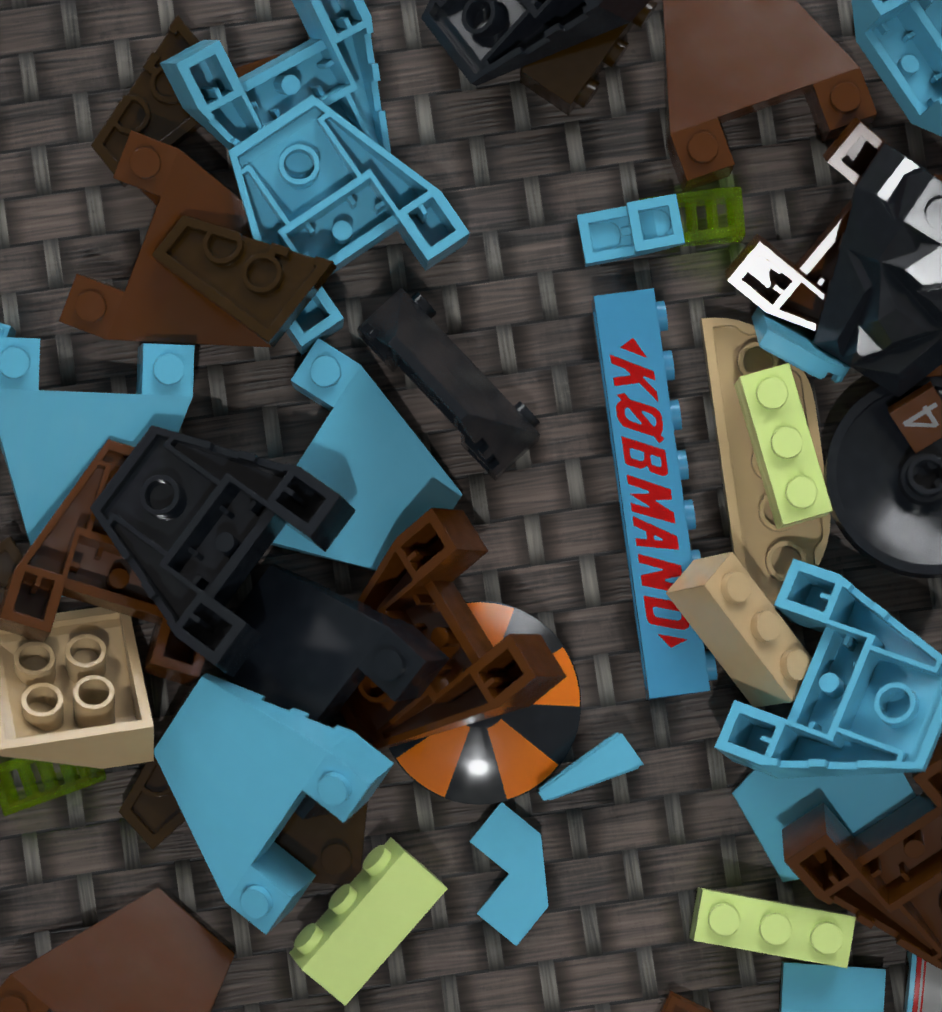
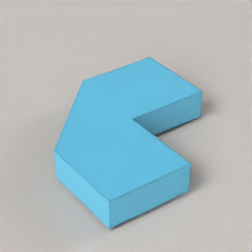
M500 802L469 841L508 873L479 909L477 915L517 946L549 906L542 838L536 829L504 803Z

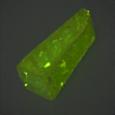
M741 186L676 194L679 208L685 207L687 232H683L685 244L681 246L743 241L745 237V222ZM654 197L639 198V200L649 199V198H654ZM718 204H726L728 227L719 228ZM696 206L706 207L707 229L698 230Z
M15 758L1 763L0 806L3 815L7 816L105 781V770L77 766L81 777L79 779L75 765L59 764L65 784L60 786L51 762ZM35 762L45 791L41 793L30 764ZM15 769L19 773L27 798L22 800L19 799L10 771Z

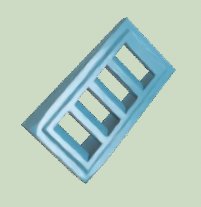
M615 732L539 786L537 794L543 801L553 800L631 772L644 764L624 735Z

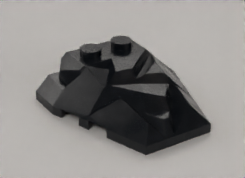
M884 142L855 185L851 199V211L845 233L842 232L838 247L840 250L833 277L829 280L813 343L900 397L942 364V181L933 176L926 168Z

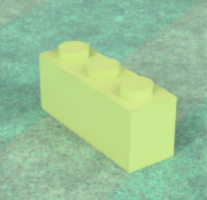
M786 363L740 376L734 386L776 529H782L828 515L833 509L790 364Z
M391 837L384 845L375 847L367 855L362 865L363 869L350 884L341 886L332 895L328 904L329 908L318 921L308 924L301 930L295 939L294 948L289 953L301 970L345 1006L448 889L429 869Z
M698 887L689 938L703 943L848 968L856 917L845 913Z

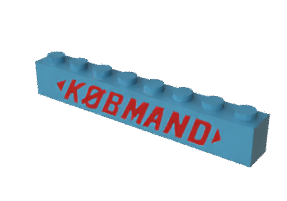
M654 288L593 296L591 305L646 700L710 691L709 681L717 680L715 657L710 650L705 651L704 642L666 594L692 561L700 559L701 555L699 549L691 550L688 530L696 529L692 499H683L681 480L689 479V468L685 449H676L674 430H682V419L679 401L669 399L667 381L675 380V369L672 351H663L660 331L668 330L665 302L656 301Z

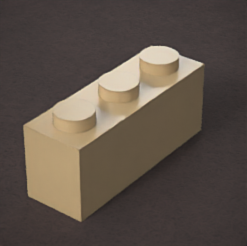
M733 552L693 560L666 592L668 597L753 707L793 702L811 663L812 657Z

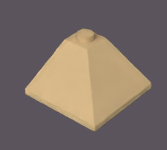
M102 607L56 613L51 632L44 642L0 630V756L99 769L154 761V725L131 616Z

